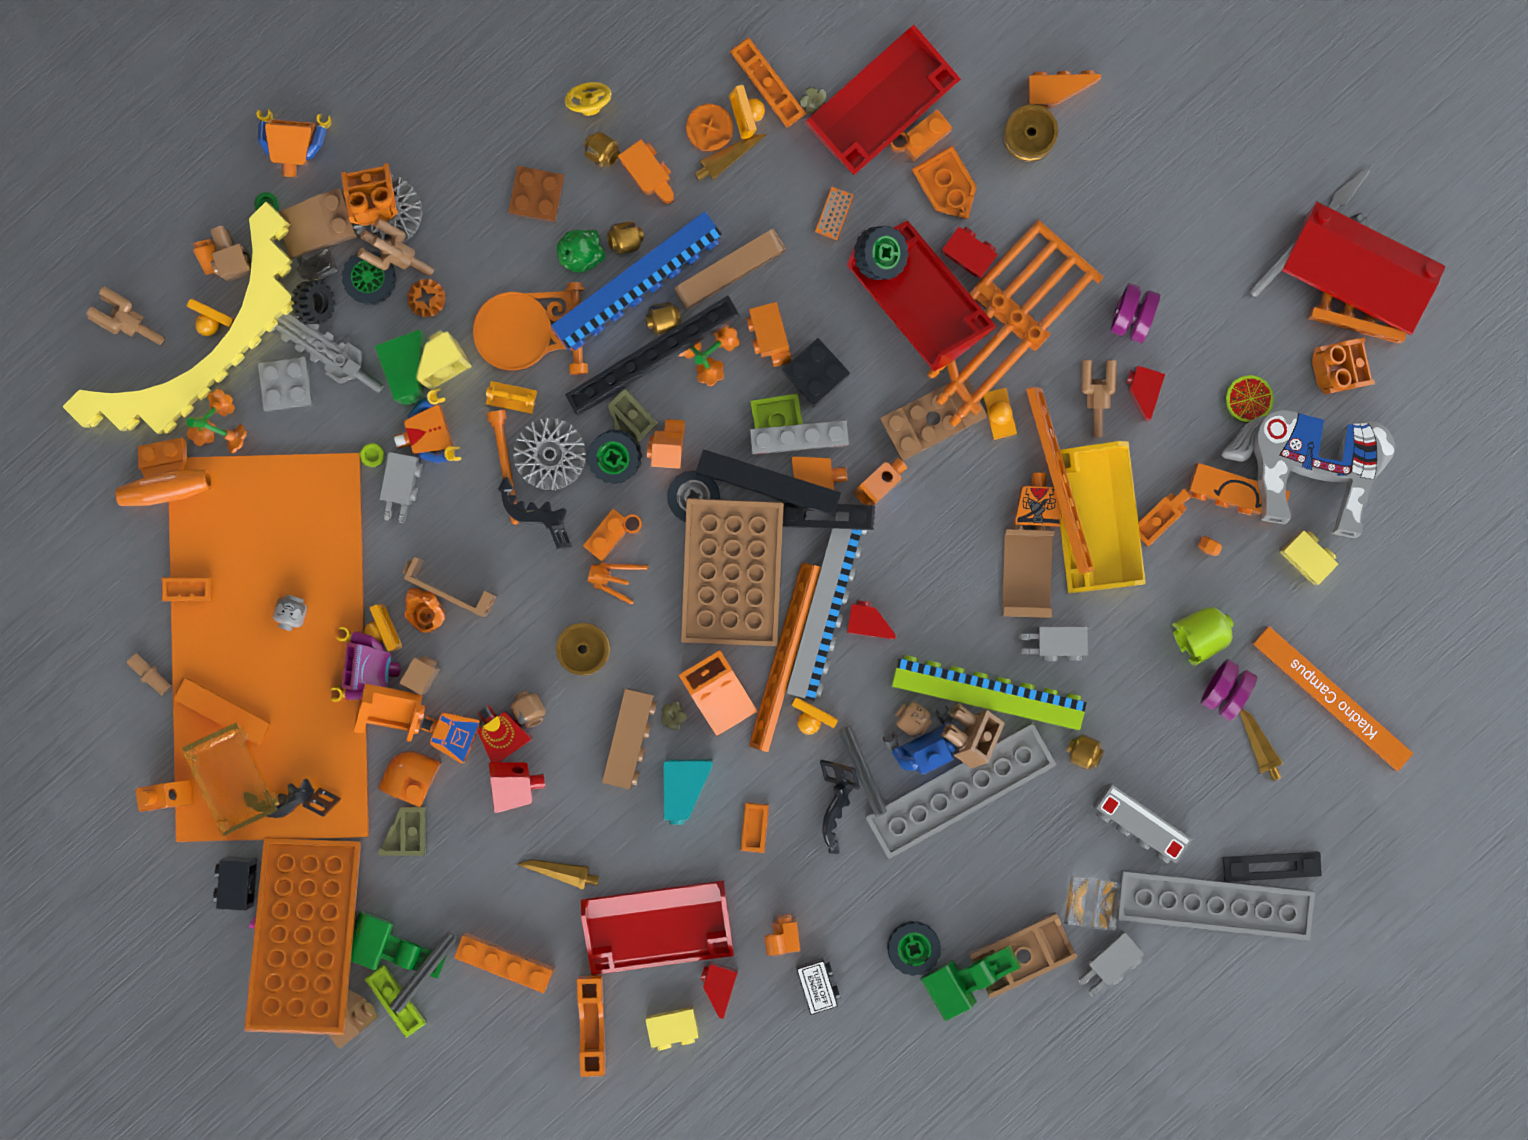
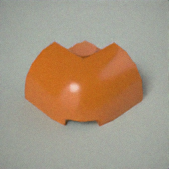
M414 751L399 753L387 765L378 789L392 797L421 807L442 762Z

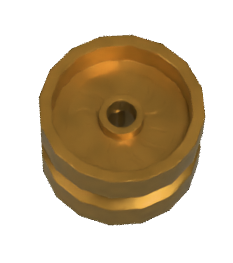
M1034 104L1025 105L1015 110L1007 120L1003 132L1004 146L1009 154L1015 159L1027 163L1036 162L1046 157L1057 141L1059 131L1055 117L1043 106ZM1028 130H1031V133H1032L1034 136H1029V135L1027 134V131H1028Z
M577 623L567 627L558 637L556 644L557 659L561 666L568 672L579 676L591 675L601 670L607 663L611 652L610 641L605 632L598 626L589 623ZM582 644L587 646L585 654L579 652V646Z

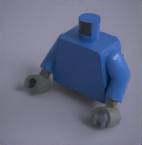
M945 706L946 713L940 715L938 710L935 711L941 724H944L943 727L941 726L899 747L896 733L891 732L893 739L890 741L886 740L883 736L885 748L888 751H892L893 756L904 770H916L921 774H926L953 760V752L956 749V745L942 736L943 729L947 724L952 723L954 725L951 722L953 718L950 716L951 712L947 706Z

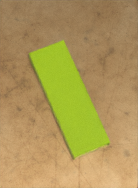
M385 964L364 979L406 1038L427 1023L411 1000L400 1013L391 1009L390 1004L400 993L402 987Z

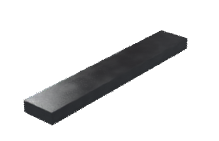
M703 449L696 469V474L833 517L841 496L839 491Z

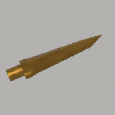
M767 134L752 135L750 138L742 139L702 159L700 163L703 168L696 171L694 175L698 181L708 175L713 180L716 179L718 175Z
M1242 708L1240 715L1260 772L1268 771L1273 781L1282 778L1277 766L1283 764L1281 758H1279L1253 715Z
M534 859L517 864L583 890L586 883L597 886L599 882V876L588 874L589 867L584 865L578 866Z

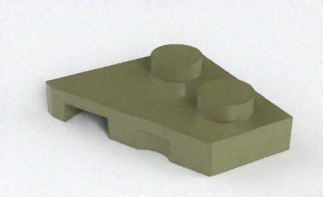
M627 388L608 404L610 414L614 420L615 430L619 429L630 433L632 437L636 438L637 443L659 424Z
M400 807L395 821L378 852V856H425L426 807Z

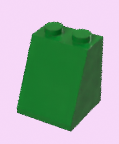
M420 329L375 346L393 398L396 402L405 404V406L418 403V398L423 397L424 385L418 381L417 374L428 339L426 334Z

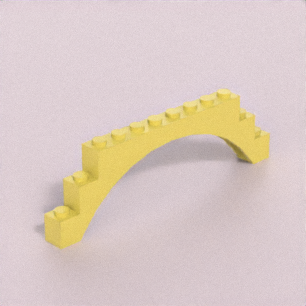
M265 202L249 218L253 251L249 285L243 305L235 321L215 349L191 370L167 383L141 391L103 393L78 390L63 408L82 427H95L103 419L101 415L104 414L120 431L133 430L140 423L139 418L141 417L157 434H169L176 428V421L181 416L186 417L194 409L193 404L198 399L203 400L211 392L209 388L215 382L220 383L228 375L226 371L232 365L237 366L245 358L243 354L249 348L254 349L261 342L262 339L260 337L266 331L270 332L278 325L277 319L282 314L287 315L293 310L291 305L294 304V301H291V297L294 295L278 278L285 277L291 271V265L294 261L274 242L276 239L281 240L288 233L289 230L287 228L290 224L271 204Z

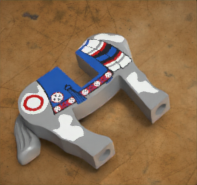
M1279 410L1268 416L1258 417L1248 422L1241 428L1235 439L1222 451L1221 456L1223 458L1239 462L1247 460L1254 451L1258 464L1257 483L1262 500L1261 520L1283 525L1290 521L1291 511L1287 504L1285 487L1291 471L1317 480L1346 483L1347 487L1332 534L1357 538L1362 534V514L1368 501L1370 488L1376 477L1394 456L1395 442L1388 429L1380 423L1368 421L1348 424L1342 430L1338 460L1319 457L1324 420L1289 410Z

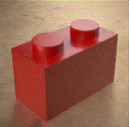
M958 227L941 253L980 281L998 255L995 252L996 248L987 241L982 243L976 239V234L971 229Z

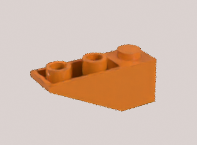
M1092 70L1081 71V74L1071 75L1070 71H1059L1057 75H1047V72L1044 71L1033 72V75H1030L1027 79L1028 105L1034 104L1044 108H1053L1098 83L1101 79V74H1095V71Z

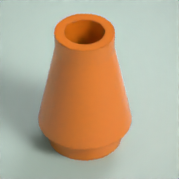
M212 238L194 242L195 249L192 250L204 271V275L214 273L211 261L214 260L212 253L216 251V245L213 244Z

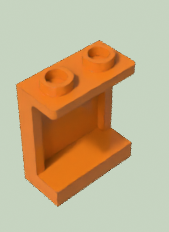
M365 684L356 713L354 732L363 734L366 723L405 730L407 731L406 741L411 742L413 734H418L421 720L418 719H423L425 705H421L422 695Z

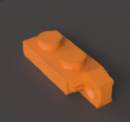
M1183 489L1177 496L1173 493L1168 497L1165 496L1138 523L1140 539L1148 547L1152 545L1184 514L1183 512L1187 508L1183 504L1192 495L1186 489Z

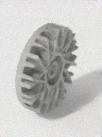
M391 175L398 214L385 222L405 233V238L402 242L405 243L419 228L422 219V205L417 192L407 181ZM353 223V228L359 235L363 230H366L384 241L392 238L391 235L374 227V224L364 226Z
M546 418L532 422L529 426L525 427L523 432H520V436L516 439L517 442L513 455L518 472L529 484L542 490H558L567 487L579 477L586 462V448L581 435L572 425L556 418ZM548 450L554 451V457L551 459L546 457Z

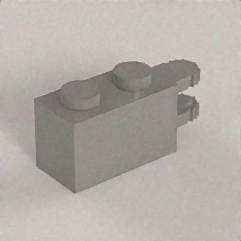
M389 452L380 500L387 501L384 520L390 521L394 503L401 504L398 516L399 523H405L408 507L411 506L412 501H416L418 495V487H415L416 478L421 477L423 464L420 463L419 458Z
M1037 627V634H1019V639L1022 640L1037 639V649H1031L1030 647L1019 649V654H1037V656H1043V661H1058V656H1067L1068 661L1082 660V656H1088V627Z
M1122 930L1087 961L1091 968L1080 977L1078 982L1084 985L1097 973L1101 979L1088 991L1092 997L1106 985L1109 987L1111 984H1118L1125 977L1123 973L1129 968L1134 969L1142 962L1141 957L1144 953Z

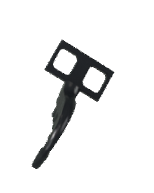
M505 477L498 490L502 493V502L507 513L521 523L544 524L546 529L550 530L557 549L571 548L572 545L565 527L560 525L564 523L567 510L561 508L552 511L550 502H545L540 508L534 502H530L527 509H525L524 501L514 504L517 497L510 495L514 488L510 479Z
M820 760L824 780L837 784L833 787L834 797L824 815L822 824L823 838L829 848L828 853L839 854L838 840L833 841L836 833L832 832V830L837 828L835 819L842 818V808L850 805L848 794L853 789H859L860 785L854 767ZM825 766L833 768L836 778L830 777L827 774ZM844 771L850 772L853 775L855 783L845 778Z
M308 779L302 781L300 788L290 783L288 785V795L280 793L278 795L280 804L275 799H272L270 807H268L266 800L259 803L257 795L248 791L244 793L247 806L253 807L257 812L269 818L285 817L292 813L300 804H303L302 806L324 817L341 800L340 797L322 788H319L314 793L315 789H313ZM324 794L334 800L330 802L321 798L319 795ZM315 803L325 809L321 811L310 806V804Z

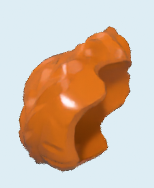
M410 588L405 597L406 610L404 616L406 620L420 632L428 633L434 631L443 624L445 610L432 592H424L419 588Z

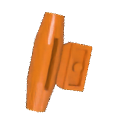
M182 437L138 446V467L144 477L117 487L115 497L120 506H150L181 500L211 489L213 484L212 477L208 470H183L185 463H187L186 440Z

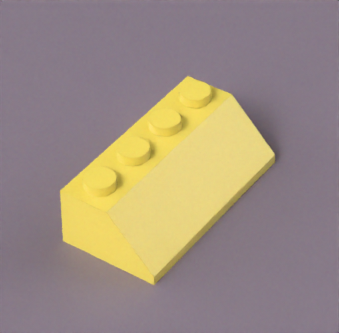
M439 331L430 336V341L425 344L417 379L428 389L433 390L469 369L472 365L458 341L448 332L443 333Z

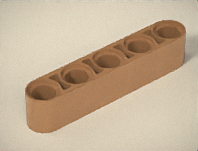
M771 229L682 282L674 290L686 310L690 309L779 256L787 249L775 229Z

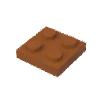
M517 166L508 213L556 223L565 175Z

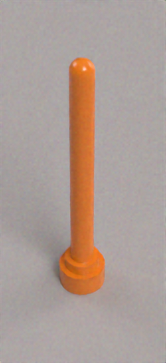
M506 411L486 413L487 420L491 423V427H494L503 479L505 477L509 478L514 488L503 427L507 419ZM515 489L510 492V495H515ZM510 516L512 524L516 525L519 523V521Z

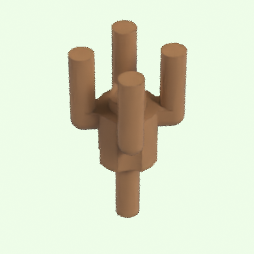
M377 218L374 222V227L391 235L392 238L384 241L366 230L361 232V239L380 249L381 258L363 248L358 251L357 256L381 270H387L389 265L393 263L404 270L410 265L428 276L433 274L434 268L415 258V250L402 243L405 233L400 229Z
M105 286L102 287L99 292L101 295L100 299L115 308L110 316L91 306L86 313L88 315L87 319L113 334H118L122 331L133 337L138 332L160 346L163 344L166 338L141 324L144 317L133 311L132 303Z
M1083 359L1082 392L1087 394L1086 408L1094 409L1093 437H1103V409L1111 408V394L1116 391L1117 360L1106 361V379H1092L1093 359Z

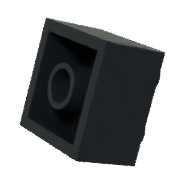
M819 338L814 340L782 369V373L813 407H816L850 376V372Z
M228 856L221 859L219 864H216L215 878H218V888H214L213 902L216 903V909L246 911L254 907L258 858Z

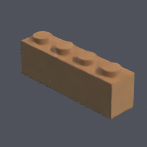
M625 689L602 783L629 790L632 785L637 786L640 771H636L638 761L643 762L646 748L642 747L644 738L648 739L651 724L647 723L649 715H654L657 701L653 700L654 695Z

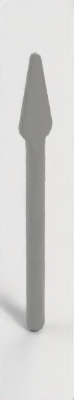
M1366 167L1335 192L1333 201L1327 207L1337 211L1339 207L1347 205L1370 172V167ZM1293 244L1250 290L1252 296H1258L1283 269Z

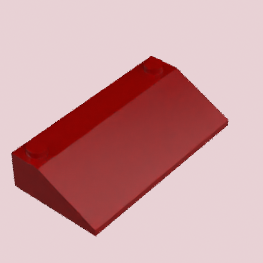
M912 25L810 116L804 124L855 175L957 84L961 78L915 25Z
M1316 201L1305 217L1282 271L1412 335L1439 284L1446 266Z
M907 220L893 228L900 231L908 245L907 264L897 277L884 280H872L873 278L865 277L866 275L862 274L859 271V267L856 266L854 258L855 249L852 251L847 266L935 372L954 361L995 329L996 325Z
M724 880L581 899V920L591 975L734 956Z

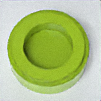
M369 443L361 449L360 459L368 467H378L384 462L385 452L378 444Z

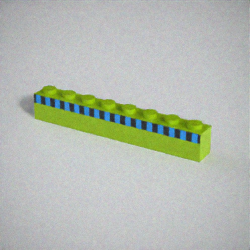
M904 655L903 659L897 658L892 687L1081 730L1087 702L1081 701L1082 696L1068 693L1066 698L1058 696L1057 690L1045 687L1044 691L1041 692L1034 690L1035 685L1021 682L1019 687L1011 685L1010 679L997 677V681L987 679L988 674L974 671L972 676L964 674L965 669L951 666L950 670L940 668L941 663L927 660L925 665L917 663L918 658Z

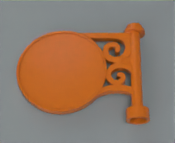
M567 283L568 287L565 288V291L538 293L505 292L490 298L478 311L473 325V338L480 355L488 363L499 369L519 371L533 366L551 351L567 350L551 330V320L556 322L580 304V292L585 291L582 283ZM536 299H563L566 302L565 313L561 316L553 314L554 307H558L559 313L563 311L562 304L557 301L551 302L546 311ZM551 338L557 344L550 345ZM582 347L576 351L573 348L570 349L573 352V364H569V374H588V363H583Z

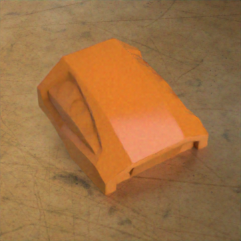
M385 163L384 166L346 173V171L341 172L348 218L351 223L365 226L374 224L377 218L389 221L398 214L389 163Z
M1364 337L1314 348L1312 365L1317 386L1325 395L1375 384L1370 373Z

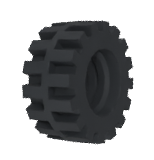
M305 281L296 286L297 289L293 290L294 296L291 297V301H294V304L291 306L292 309H295V317L299 316L298 320L303 322V324H321L331 319V312L335 310L333 307L335 300L332 299L334 294L330 292V286H326L324 281ZM312 297L314 298L315 302L314 308L312 305Z

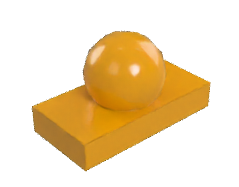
M740 85L732 90L729 94V99L742 139H747L757 130L755 122L764 117L765 106L758 99L751 98L748 100L744 85Z
M190 299L187 304L188 308L201 314L196 319L195 327L202 336L215 334L219 323L231 328L235 319L194 299Z
M1002 388L987 392L983 396L993 440L1017 435L1007 389Z
M376 604L369 607L375 621H371L366 625L364 634L373 636L380 643L384 642L388 652L401 649L403 646L386 605Z
M795 697L791 704L803 711L798 717L797 725L804 734L811 735L816 733L820 729L821 722L832 728L838 722L837 718L798 697Z

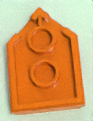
M953 145L911 169L935 211L964 219L969 218L977 186Z

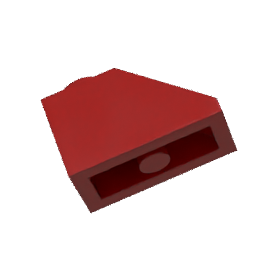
M1136 366L1134 371H1129L1126 384H1129L1128 392L1142 419L1148 422L1152 419L1165 374L1142 366Z
M857 600L856 605L851 604L847 633L895 640L896 634L875 607H870L871 602Z
M710 961L709 967L704 966L700 980L704 981L703 988L718 1017L724 1019L738 970Z

